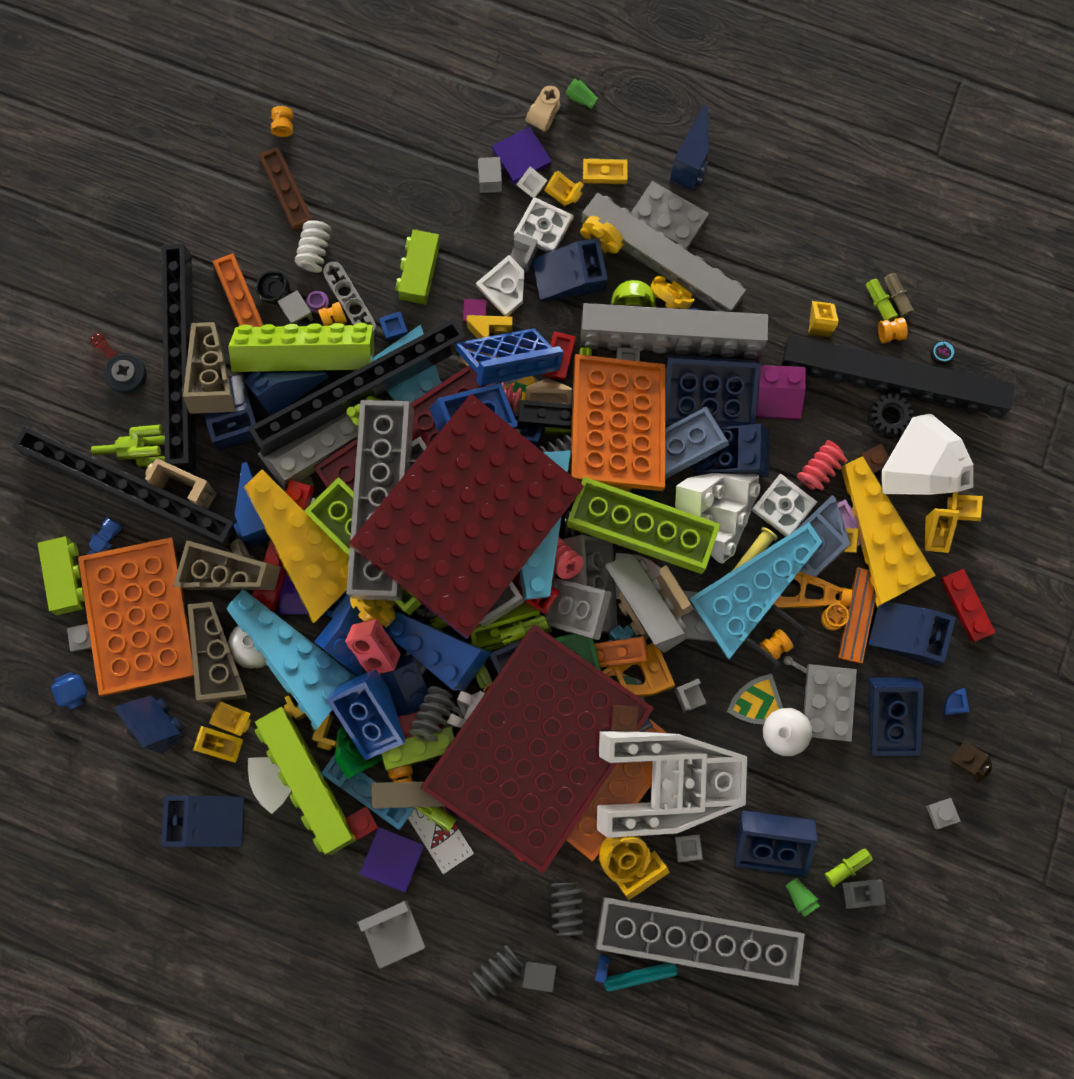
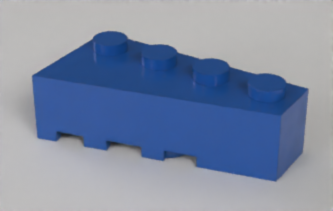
M400 612L395 614L394 621L385 628L389 637L452 690L465 691L492 653L412 615L409 616Z

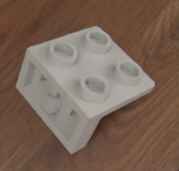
M407 901L358 922L361 932H365L379 968L425 948Z

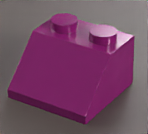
M761 365L755 418L801 419L806 389L805 367Z

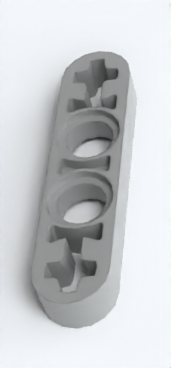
M337 262L326 264L323 269L325 279L351 324L361 323L360 320L364 319L367 325H373L375 336L377 332L375 321L341 264ZM331 270L337 272L340 281L336 282V279L330 273ZM342 287H349L351 289L350 294L347 296H341L338 292ZM352 305H359L362 308L361 312L356 315L351 314L349 309Z

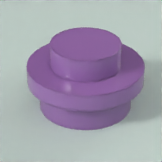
M313 291L307 296L306 305L311 312L318 313V310L328 308L329 300L325 293Z

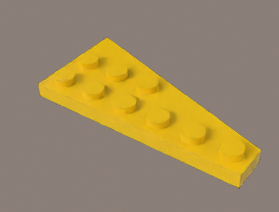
M862 456L845 464L841 470L847 493L851 496L853 503L852 512L859 526L857 528L859 529V539L865 563L869 565L872 576L870 582L871 586L875 588L877 596L875 601L878 607L936 575L886 494L882 493V487L864 457Z
M262 469L244 486V489L265 526L264 528L268 536H270L275 546L274 548L290 580L293 582L302 603L305 605L312 623H315L347 590L349 556Z

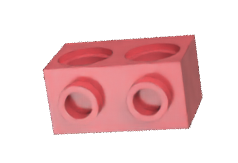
M377 618L352 625L345 640L348 648L352 650L367 673L374 669H377L379 674L395 670L401 653Z

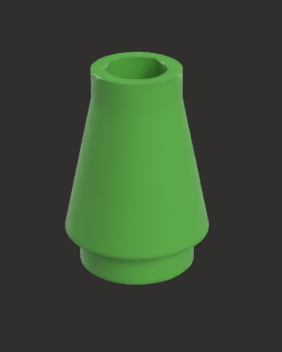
M577 79L571 82L565 92L569 96L568 99L585 105L590 109L595 106L599 99L581 80L578 81Z
M798 878L786 885L797 912H801L803 917H806L820 907L817 902L819 899Z

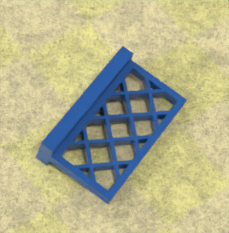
M535 328L455 343V350L477 374L476 382L480 386L560 370L564 352L559 346L552 347ZM532 337L535 341H532V340H529V339H525V338ZM510 341V342L517 343V344L514 345V344H510V343H507V342ZM487 345L495 346L497 348L495 349L492 347H488ZM520 345L531 347L532 349L521 347ZM502 348V349H505V350H509V351H512V353H509V352H506V351H502V350H500V349ZM466 349L476 350L477 352H472ZM483 352V353L490 354V355H493V356L490 357V356H486V355H483V354H480V353Z

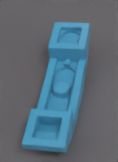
M334 754L321 774L371 809V783L376 782L364 773H360L348 780L335 761ZM413 808L371 809L398 830L402 828L414 811Z

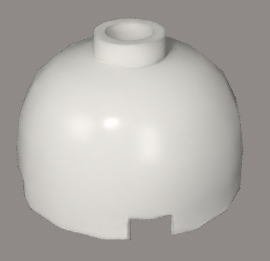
M236 626L230 633L228 640L233 660L242 667L258 669L267 665L266 658L260 651L257 652L253 646L254 642L247 632H243L239 626Z
M781 708L772 712L767 717L763 726V738L767 746L774 753L781 756H794L803 752L809 745L812 738V726L808 718L800 711L793 708Z

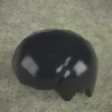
M270 270L259 277L255 291L262 301L276 305L279 300L289 295L290 283L281 271Z

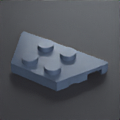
M833 495L797 528L799 529L809 522L822 540L821 545L799 571L813 577H817L851 545L837 500Z

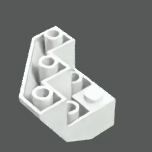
M932 414L916 416L911 419L882 469V493L931 495L959 492L973 488V463L962 439Z
M709 473L687 478L676 486V509L721 524L711 552V556L719 563H724L735 554L738 542L760 492V484H758L759 475Z

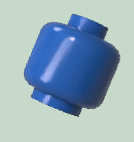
M70 672L53 679L55 683L52 684L51 691L58 706H68L70 710L83 704L82 699L87 696L88 692L80 675H73Z

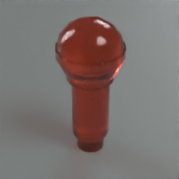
M94 333L91 336V345L100 349L109 359L117 355L107 344L103 334Z

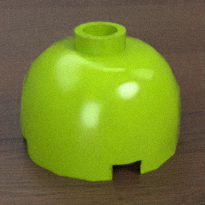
M631 280L623 282L616 288L612 295L611 305L656 308V297L648 284L642 281Z

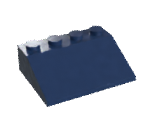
M666 355L665 427H669L704 407L708 408L719 427L755 424L760 362L748 359Z

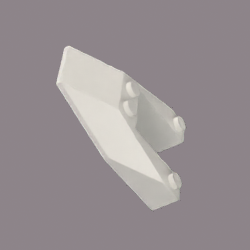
M633 731L600 732L599 757L607 762L653 761L651 802L597 805V830L607 838L675 834L746 805L747 756L680 734Z

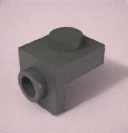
M881 879L843 883L846 909L880 906L886 903Z

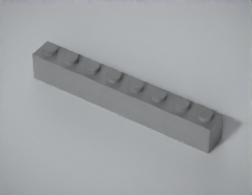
M597 193L582 212L581 223L584 224L589 216L599 217L598 222L605 224L607 221L621 233L623 237L621 243H624L621 248L622 250L660 275L667 277L669 281L678 282L688 289L692 296L715 311L733 312L743 299L746 289L743 288L741 283L729 279L720 269L712 268L706 264L703 258L692 255L683 245L674 243L663 232H657L646 221L637 219L628 209L617 206L608 196H602Z

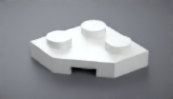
M508 255L476 282V287L505 317H508L523 304L524 270Z

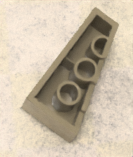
M215 322L191 323L183 398L190 414L236 412L222 345Z
M186 541L173 587L188 590H275L281 567L199 543Z
M213 603L188 604L196 701L198 704L247 698Z

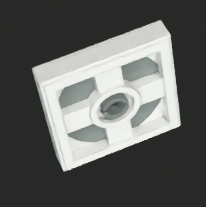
M533 197L514 232V237L518 232L538 240V248L549 253L557 250L574 215Z
M780 474L755 504L752 511L786 537L797 529L816 505L817 501Z

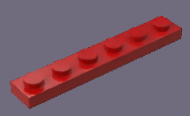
M290 480L286 494L305 511L309 507L315 487ZM270 540L264 562L281 567L275 590H254L252 596L274 613L287 572L274 548L272 540Z

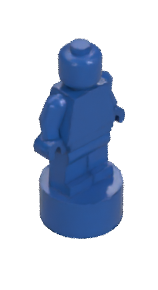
M106 517L101 524L102 529L98 535L92 534V539L89 543L92 550L87 555L108 551L109 548H112L113 545L109 542L115 534H119L123 526L113 519Z

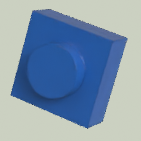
M401 311L379 318L386 341L408 334Z

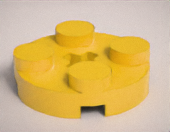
M589 216L584 222L580 234L589 240L599 238L603 255L606 252L618 253L624 243H621L623 240L621 233L607 221L605 224L598 222L599 217Z
M655 277L651 284V289L656 298H661L666 302V307L670 309H689L694 298L690 299L692 293L676 281H673L672 284L665 282L667 277Z
M350 597L351 606L353 609L357 606L360 610L358 616L364 622L377 618L382 627L384 625L386 628L394 621L395 611L393 605L395 603L393 600L352 599Z

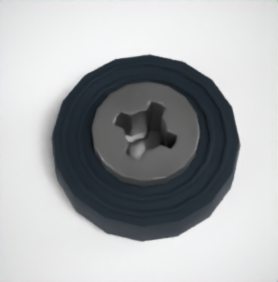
M120 353L113 356L104 368V378L107 385L113 391L120 394L134 393L146 381L147 370L144 363L137 356L130 353Z

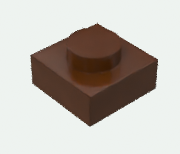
M882 444L860 455V457H864L873 474L880 472L889 459V455Z
M612 705L611 730L637 732L638 707Z

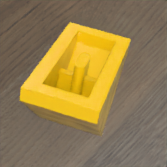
M812 301L808 335L831 338L838 326L835 304Z
M935 508L926 516L925 551L949 553L959 517L958 510Z
M201 726L193 750L236 763L243 739Z

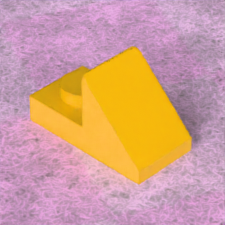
M467 315V328L478 339L489 337L490 333L495 335L511 333L512 317Z

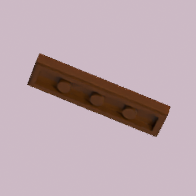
M279 147L258 154L293 232L303 228L305 222L313 221Z

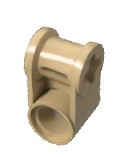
M544 87L526 116L527 123L545 132L549 129L553 118L560 108V92L556 87Z

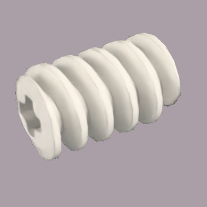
M307 221L303 224L302 239L299 241L295 257V263L302 269L315 273L322 271V267L319 265L324 263V259L321 257L326 255V251L322 248L328 247V243L324 240L330 239V235L326 232L332 231L328 224L320 221Z

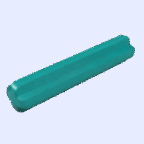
M668 962L609 976L606 978L604 986L606 991L609 992L677 975V967L675 963Z

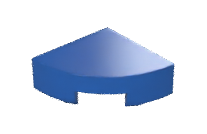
M965 688L950 694L944 703L943 715L970 712Z
M600 954L594 977L595 981L606 982L607 969L610 963L609 956Z

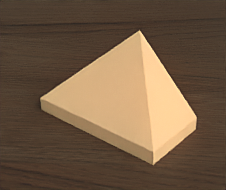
M549 378L526 387L525 400L571 404L572 388Z

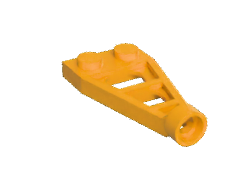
M798 572L793 579L800 584L799 594L795 597H782L780 595L773 604L780 609L829 607L835 603L849 608L852 589L841 588L818 577ZM812 584L823 589L822 599H807L805 597L806 585ZM837 593H839V599H838V600H836V598H835V596H836Z
M654 643L647 645L648 661L609 666L602 671L609 677L616 676L619 684L638 697L653 696L675 687L663 655ZM632 665H639L645 678V683L629 686L623 679V672Z

